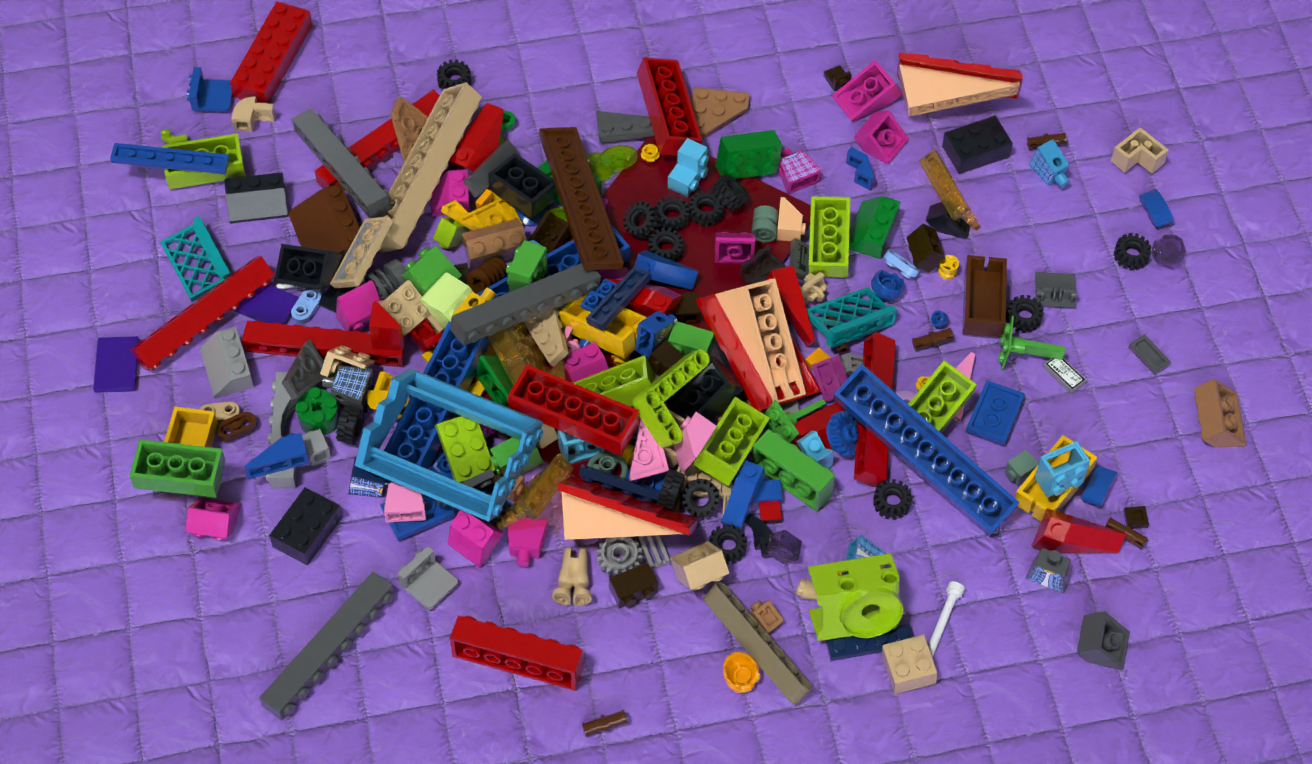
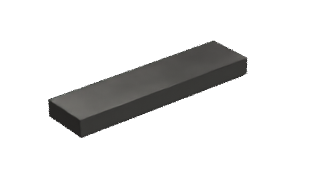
M509 139L505 140L463 182L474 197L479 196L489 186L488 174L514 153L519 155Z

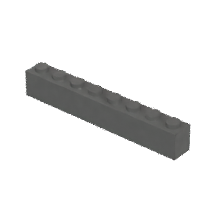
M310 108L291 119L297 135L369 218H375L391 209L389 203L391 197L387 190H382L378 180L371 177L366 167H362L357 156L353 157L347 145L344 146L340 137L333 134L329 124H324L319 113L316 114Z
M582 263L452 315L450 330L463 346L474 343L488 335L491 336L517 323L527 321L534 316L544 314L573 300H578L580 297L588 295L591 290L596 292L600 285L601 275L596 270L584 271Z
M372 572L259 697L262 707L281 721L286 716H290L295 710L297 703L308 696L314 684H318L323 679L324 673L336 665L339 656L350 649L355 638L361 636L365 632L367 625L377 619L380 610L392 602L394 598L393 585L375 572Z

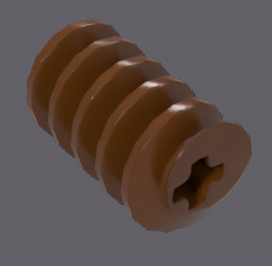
M497 257L489 258L468 274V286L477 294L486 289V287L488 288L506 278L508 275L506 273V263Z

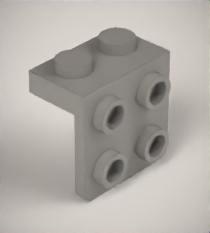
M429 546L424 550L418 551L414 559L409 564L403 565L398 572L399 585L428 610L433 609L458 585V580L435 561L434 550Z

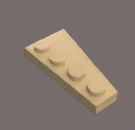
M557 307L544 314H539L527 321H523L545 358L553 367L569 354L565 336L561 332L562 323L558 319L559 311Z

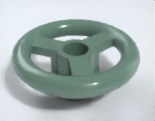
M610 451L594 455L587 465L613 474L616 465L620 463L622 467L620 477L625 478L628 472V465L623 458Z

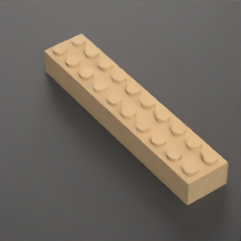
M467 82L443 89L388 192L391 200H389L391 209L375 217L388 216L393 220L390 232L385 236L382 247L378 251L380 254L403 249L408 244V238L411 232L415 230L419 217L424 213L426 203L431 199L435 186L440 182V176L448 167L450 157L455 153L458 142L464 136L465 128L470 124L473 113L478 109V103L482 96Z

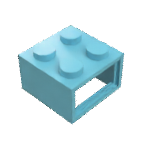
M557 430L558 446L565 466L589 460L594 455L604 452L603 448L594 445V449L590 450L587 447L591 443ZM574 450L575 454L570 455L568 454V451Z
M1076 441L1041 456L1035 479L1047 498L1052 495L1058 496L1070 487L1076 488L1084 482L1090 460ZM1071 450L1068 462L1054 468L1050 466L1047 460Z

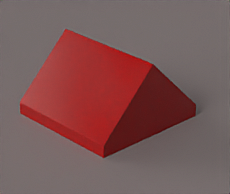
M377 301L373 302L369 324L373 349L402 351L404 349L401 326Z

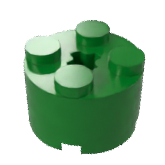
M313 387L298 399L296 412L301 429L305 433L320 429L322 434L328 435L337 428V424H339V410L336 398L330 392Z

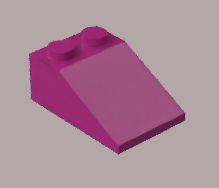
M874 60L835 92L832 97L853 122L890 105L903 93L879 63Z

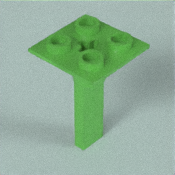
M1014 316L1011 317L1009 323L1005 324L1004 334L1001 335L1000 346L1003 347L998 357V362L1001 363V371L1004 369L1010 352L1063 359L1066 347L1029 341L1026 338L1012 336Z
M821 399L795 413H785L777 400H774L764 412L766 416L770 417L764 429L780 434L790 444L799 434L794 424L821 410L826 402L824 399Z

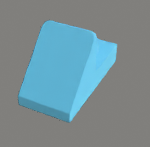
M816 431L809 432L797 441L802 453L813 457L818 464L827 468L833 465L834 451L824 447Z

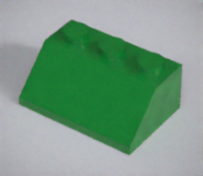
M885 196L862 201L850 229L849 250L880 259L898 218L901 201Z
M480 356L476 377L493 402L509 408L507 396L517 379L511 376L508 365L505 361L502 362L499 356Z

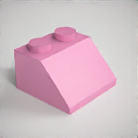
M697 412L691 418L687 416L679 426L683 438L680 443L673 445L680 471L683 473L699 455L717 427Z

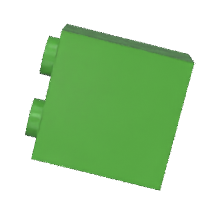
M436 245L430 249L424 248L418 254L420 258L416 261L411 260L404 267L406 271L401 274L406 281L409 280L422 296L444 273L447 272L457 279L462 276Z
M512 437L490 449L493 454L490 459L498 475L503 474L504 476L509 457L518 451L519 439ZM536 445L520 475L543 463Z

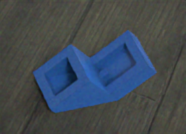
M851 147L847 151L846 164L856 168L854 182L871 191L874 175L868 155Z

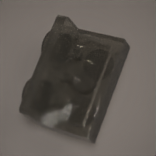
M769 245L764 249L758 250L754 257L742 264L741 279L748 285L766 281V276L771 270L785 268V264L771 254L772 247Z

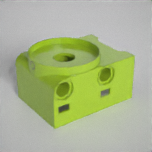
M891 553L808 566L817 596V605L821 606V608L808 609L818 641L850 636L872 638L883 635L898 627L903 615V605L899 597L900 575ZM889 565V568L881 569L880 566ZM846 571H848V573H849V574H847V575H840V576H838V573H839V572H846Z

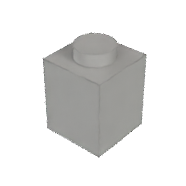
M320 429L309 431L302 435L307 456L312 466L331 459L329 447Z

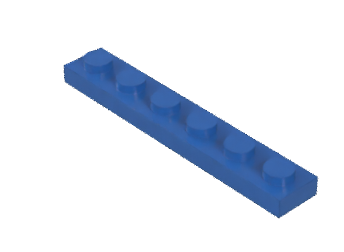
M114 143L110 160L111 163L226 175L230 158L229 154Z

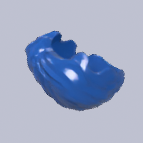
M883 269L878 271L871 280V287L875 295L886 301H893L899 298L905 288L904 279H900L896 273L889 274Z

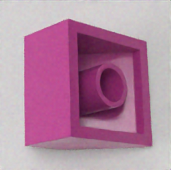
M889 110L874 112L854 135V139L864 152L886 164L894 158L909 139Z
M449 170L440 176V182L432 192L431 216H447L441 212L442 206L454 200L470 213L469 189L463 183L468 178V170Z
M715 232V263L754 264L755 234L746 232Z
M372 280L337 297L336 318L345 331H362L365 326L370 324L373 302L381 301Z
M596 342L567 354L559 362L560 372L564 379L572 383L609 369L606 359Z
M199 497L188 507L186 532L192 533V535L197 537L213 536L216 540L228 538L233 533L241 503Z
M460 510L450 525L447 544L481 568L503 532L490 522Z

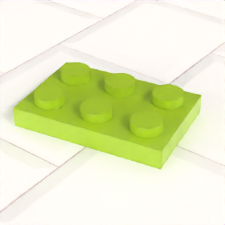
M460 416L435 425L455 481L461 483L489 469H492L493 472L495 471L479 423Z

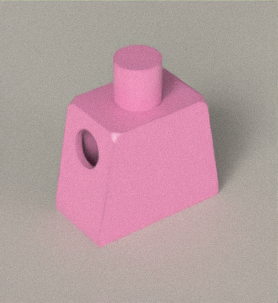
M390 483L384 508L386 523L426 520L422 494L398 483Z

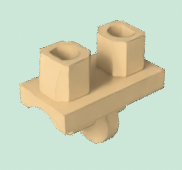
M819 272L817 275L809 273L804 278L805 284L799 285L805 305L813 300L818 302L824 300L823 292L826 291L827 286L824 282L825 275L822 272Z

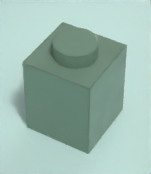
M1026 449L1007 462L1006 476L1011 482L1020 486L1038 466L1039 462Z

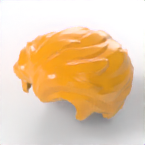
M735 651L728 655L723 663L724 680L729 688L737 693L749 692L760 679L759 666L748 653Z

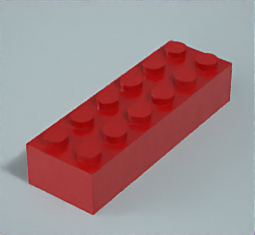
M275 2L230 82L234 98L242 100L248 97H256L257 103H270L312 27L309 10Z
M643 57L637 71V77L660 155L678 156V150L687 138L702 144L703 140L679 61Z
M526 364L507 396L510 409L538 419L545 425L620 456L623 454L640 423L639 410Z
M459 615L450 635L452 657L573 691L577 690L584 669L583 650L576 645H564L554 639L546 640L539 638L533 633L524 634L511 627L503 628L493 622H481L471 616L463 617Z

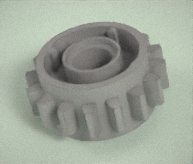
M632 536L605 538V542L600 543L599 550H597V564L600 565L601 571L607 572L608 577L610 575H618L640 566V563H642V548H639L638 541L634 542L632 540ZM616 555H623L624 557H622V558H617V557H615V556H616Z

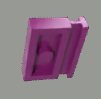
M839 354L812 365L826 403L834 401V393L848 379L844 363Z

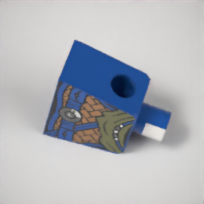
M657 311L639 322L635 351L643 356L646 355L647 359H649L654 350L666 340L668 341L677 318L672 314L667 316L661 311Z

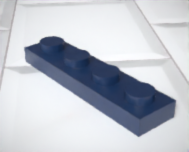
M634 266L586 317L587 324L603 331L652 279L651 273Z
M583 464L578 474L585 481L594 483V480L602 482V486L614 489L615 486L621 488L622 493L633 496L636 493L642 495L643 500L649 502L658 501L659 489L635 481H629V479Z
M906 624L872 638L850 636L826 640V646L830 661L881 653L882 645L912 638L913 634L910 624Z

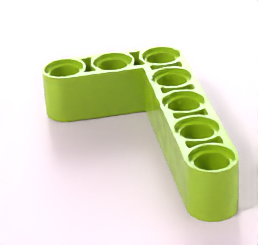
M702 349L685 355L633 399V406L639 410V417L661 448H667L682 441V431L664 402L708 366L710 361L708 353Z

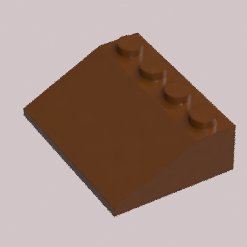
M340 183L321 189L288 211L301 247L336 252L343 255L342 260L360 229Z

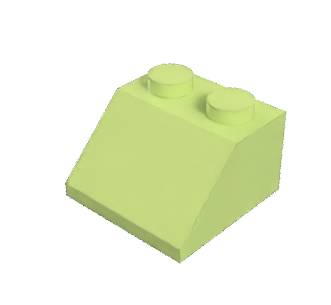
M446 272L419 300L441 327L445 329L448 322H451L452 314L473 291L468 285Z

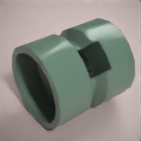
M759 206L754 209L751 234H755L756 241L767 243L775 240L778 211L771 206Z

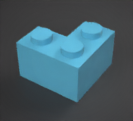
M688 138L678 150L677 165L668 176V189L686 197H689L692 191H696L700 179L705 178L708 172V147Z

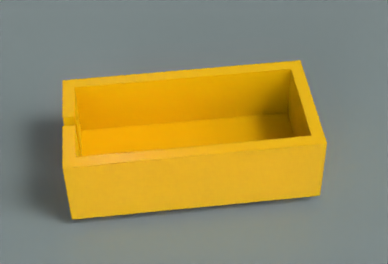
M587 295L580 297L578 300L571 301L559 312L563 331H565L566 326H570L573 328L572 335L585 339L590 343L596 342L598 347L623 359H626L635 350L638 324L647 318L624 308L602 331L587 324L586 317L591 312L580 306Z
M174 406L164 442L212 448L218 425L215 412Z
M1062 435L1048 453L1074 442ZM1081 447L1090 460L1085 481L1094 470L1098 457ZM1071 450L1047 461L1052 468L1068 462ZM1036 467L1016 491L1015 499L1020 502L1018 504L1019 508L1028 514L1032 511V516L1041 522L1047 508L1060 512L1080 486L1076 488L1070 487L1058 496L1052 495L1047 498L1035 479Z

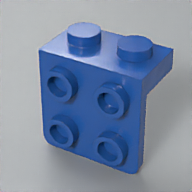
M194 67L193 74L189 76L190 90L188 89L186 93L187 101H190L192 111H230L232 101L231 80L204 79L201 67Z

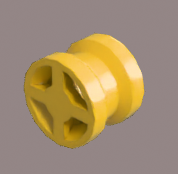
M944 255L945 260L939 264L938 274L941 278L950 280L957 275L959 261L953 255Z

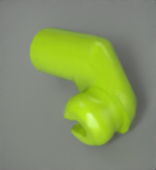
M163 129L160 132L161 140L167 144L188 141L186 134L174 136L171 134L170 129Z

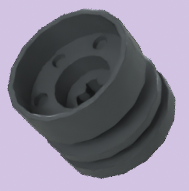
M394 259L383 266V272L377 269L374 271V274L369 273L366 275L365 280L366 283L372 280L380 300H385L406 281L401 275L406 269L399 260Z

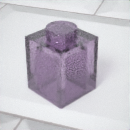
M787 530L770 534L766 553L782 564L799 560L802 541Z

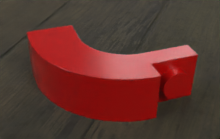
M426 318L407 333L415 346L423 354L434 350L442 336L441 332L435 331L430 326Z

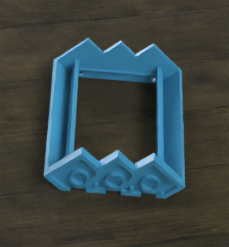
M410 368L392 378L388 397L378 403L373 423L363 428L355 466L489 522L500 515L503 505L510 492L514 489L521 471L527 465L535 445L540 441L543 435V430L541 429L543 422ZM410 395L520 440L518 451L508 459L504 476L495 482L492 496L380 450L382 443Z

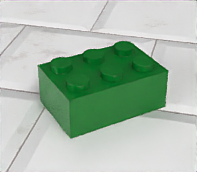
M775 130L723 136L720 138L715 166L720 176L729 175L732 179L776 174L782 143Z

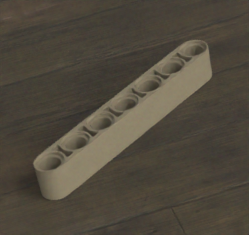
M717 581L703 597L704 602L749 655L753 657L790 702L798 705L812 690L811 683L724 583Z

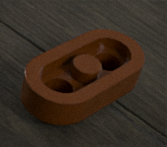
M242 412L220 422L216 428L218 438L223 442H230L254 431L257 426L256 418L251 412Z

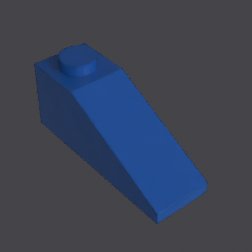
M646 250L638 254L635 263L636 267L651 273V280L693 290L699 273L698 270Z
M292 433L278 439L247 463L244 467L248 480L309 464L302 434Z
M747 460L744 461L721 520L722 524H727L729 527L730 524H734L735 529L738 526L741 530L766 478L764 467Z

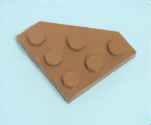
M694 87L691 104L701 137L707 138L712 135L714 130L723 128L733 122L735 117L747 113L750 93Z
M401 96L396 99L390 114L402 158L405 162L428 117Z

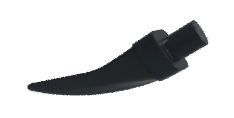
M748 515L745 522L753 531L755 550H761V556L767 558L770 556L769 548L774 545L771 530L759 518Z

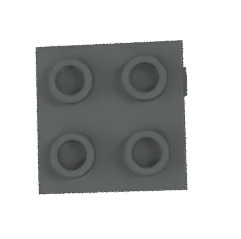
M1035 272L1036 303L1040 301L1041 306L1076 308L1077 290H1075V274Z

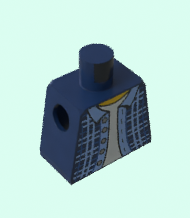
M355 458L349 494L382 497L383 489H388V485L393 483V481L355 466Z

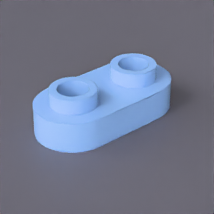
M888 249L884 255L885 262L893 268H899L903 276L910 279L911 277L916 278L920 269L916 268L914 264L895 251Z
M307 289L301 294L291 310L292 319L295 323L306 324L311 320L320 306L321 294L318 290Z

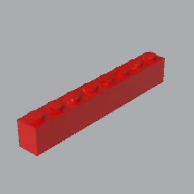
M433 89L412 105L429 117L440 95ZM392 118L349 147L353 157H358L363 168L366 167L370 171L375 165L386 160L395 151L400 150ZM324 165L315 170L316 181L322 188L339 184Z
M262 256L254 257L131 348V353L143 369L151 368V370H154L162 364L161 360L166 356L170 358L176 354L179 346H186L194 340L192 337L195 334L204 333L209 329L208 325L213 321L216 323L223 319L226 311L229 309L232 311L241 305L239 302L242 299H249L255 295V290L261 286L263 288L271 283L270 278L275 276V274Z
M247 321L242 338L245 352L297 357L304 342L310 339L323 360H325L329 350L342 345L351 348L353 353L359 354L361 352L370 355V359L374 360L373 365L402 368L407 350L405 336H403L404 349L402 351L373 349L370 333L357 330L345 331L337 328L324 329L317 326L304 327L297 324L264 323L261 321Z
M875 332L864 340L862 364L893 390L896 340ZM858 421L854 480L875 487L885 481L888 475V447Z

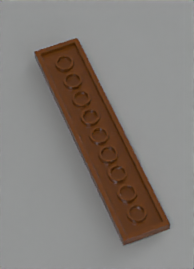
M539 128L538 135L584 271L622 269L624 262L577 128Z

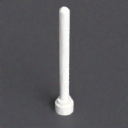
M950 581L947 586L948 598L928 645L932 658L954 603L962 597L965 590L962 584L955 581Z

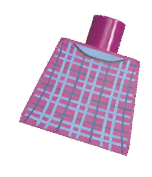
M789 148L781 151L780 156L782 158L779 160L778 172L787 194L820 182L821 169L804 151L794 154Z

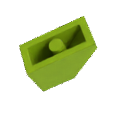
M450 217L441 218L433 240L439 242L438 245L445 249L457 247L463 241L461 234L471 230Z

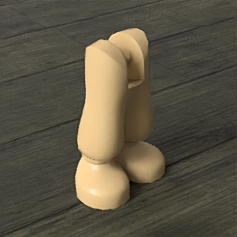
M565 547L557 582L559 587L552 591V600L556 603L570 605L571 589L573 586L575 588L573 593L574 605L583 606L592 601V593L587 589L589 586L587 548H580L578 558L572 557V548Z

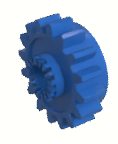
M847 411L831 415L826 428L830 446L836 453H840L841 456L845 457L855 455L858 438L857 422H853V416L849 415Z

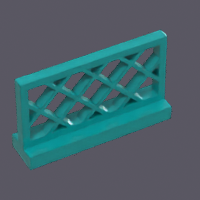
M200 216L193 219L194 224L160 241L192 302L231 275ZM195 231L196 234L193 241L185 239L187 234ZM178 242L176 250L168 249L167 245ZM183 243L191 245L188 252L180 251ZM196 246L203 247L201 255L193 254ZM178 255L186 257L183 264L176 263ZM191 258L199 259L196 267L188 265ZM203 260L211 261L208 269L200 268ZM186 270L194 271L191 279L183 277ZM198 272L206 273L203 281L195 280ZM211 274L217 275L220 278L214 283L208 282ZM193 284L201 285L199 291L191 293Z
M869 287L806 309L809 320L827 338L826 344L829 348L894 325L897 315V309L893 305L888 307ZM867 295L871 300L862 299L860 297ZM845 302H853V303H856V305H855V306H852V305H847V304H844V303H845ZM858 304H862L870 307L869 309H865L857 306ZM875 307L880 308L881 310L874 311L871 310V308ZM828 308H838L840 309V311L828 310ZM842 310L854 312V314L850 315L842 313ZM815 313L823 314L824 317H823V318L817 317V316H814L813 314H815ZM856 313L865 314V316L862 317L855 315ZM826 315L836 317L838 320L826 319ZM840 318H841V319H845V320H850V321H848V322H846V323H844V322H839V321H840ZM824 324H825V325L834 326V327L829 328V330H828V329L824 326Z

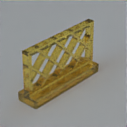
M933 150L920 159L921 166L951 218L955 221L961 217L975 230L981 228L938 152Z
M561 453L552 459L544 471L535 475L497 524L500 530L527 515L532 521L539 517L558 491V483L566 479L574 469Z

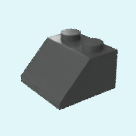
M1105 611L1084 615L1077 654L1091 664L1123 670L1130 631Z

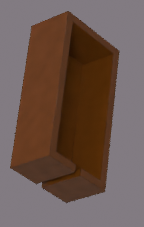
M967 255L964 274L962 334L1001 337L1004 332L1006 317L1007 258L989 257L987 270L983 271L985 257Z

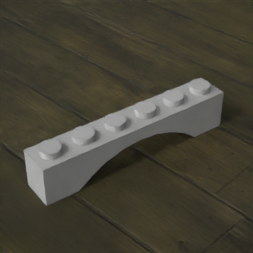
M276 372V380L272 381V391L275 392V396L271 397L273 415L269 417V424L272 427V433H268L269 445L283 437L287 419L301 397L299 396L292 400L282 385L287 372ZM294 467L265 475V479L269 481L271 489L296 488L297 468Z

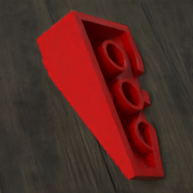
M490 103L485 104L458 143L456 151L450 159L455 170H468V175H471L499 147L504 109Z
M794 266L771 270L766 276V280L776 279L785 316L804 345L810 347L815 342V338Z
M603 277L600 281V285L604 279L610 280L616 284H618L621 280ZM646 284L625 308L645 317H649L657 311H661L668 316L674 312L683 295L665 287Z
M835 402L801 419L794 424L799 434L790 444L796 445L801 451L797 441L809 432L816 431L824 447L832 449L827 438V423L831 419V415L841 411L846 412V410Z
M1047 508L1032 547L1040 550H1056L1060 553H1119L1126 533Z

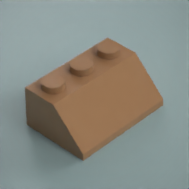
M518 218L461 234L470 271L492 257H497L504 262L512 260L517 247H521L523 241L526 240L523 225Z
M1215 378L1195 387L1194 400L1198 408L1197 417L1201 425L1202 431L1200 434L1203 441L1213 447L1246 446L1247 442L1237 392Z

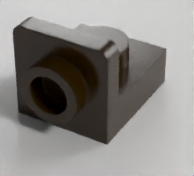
M841 65L824 71L823 76L835 92L851 80L852 74L850 71L845 72Z

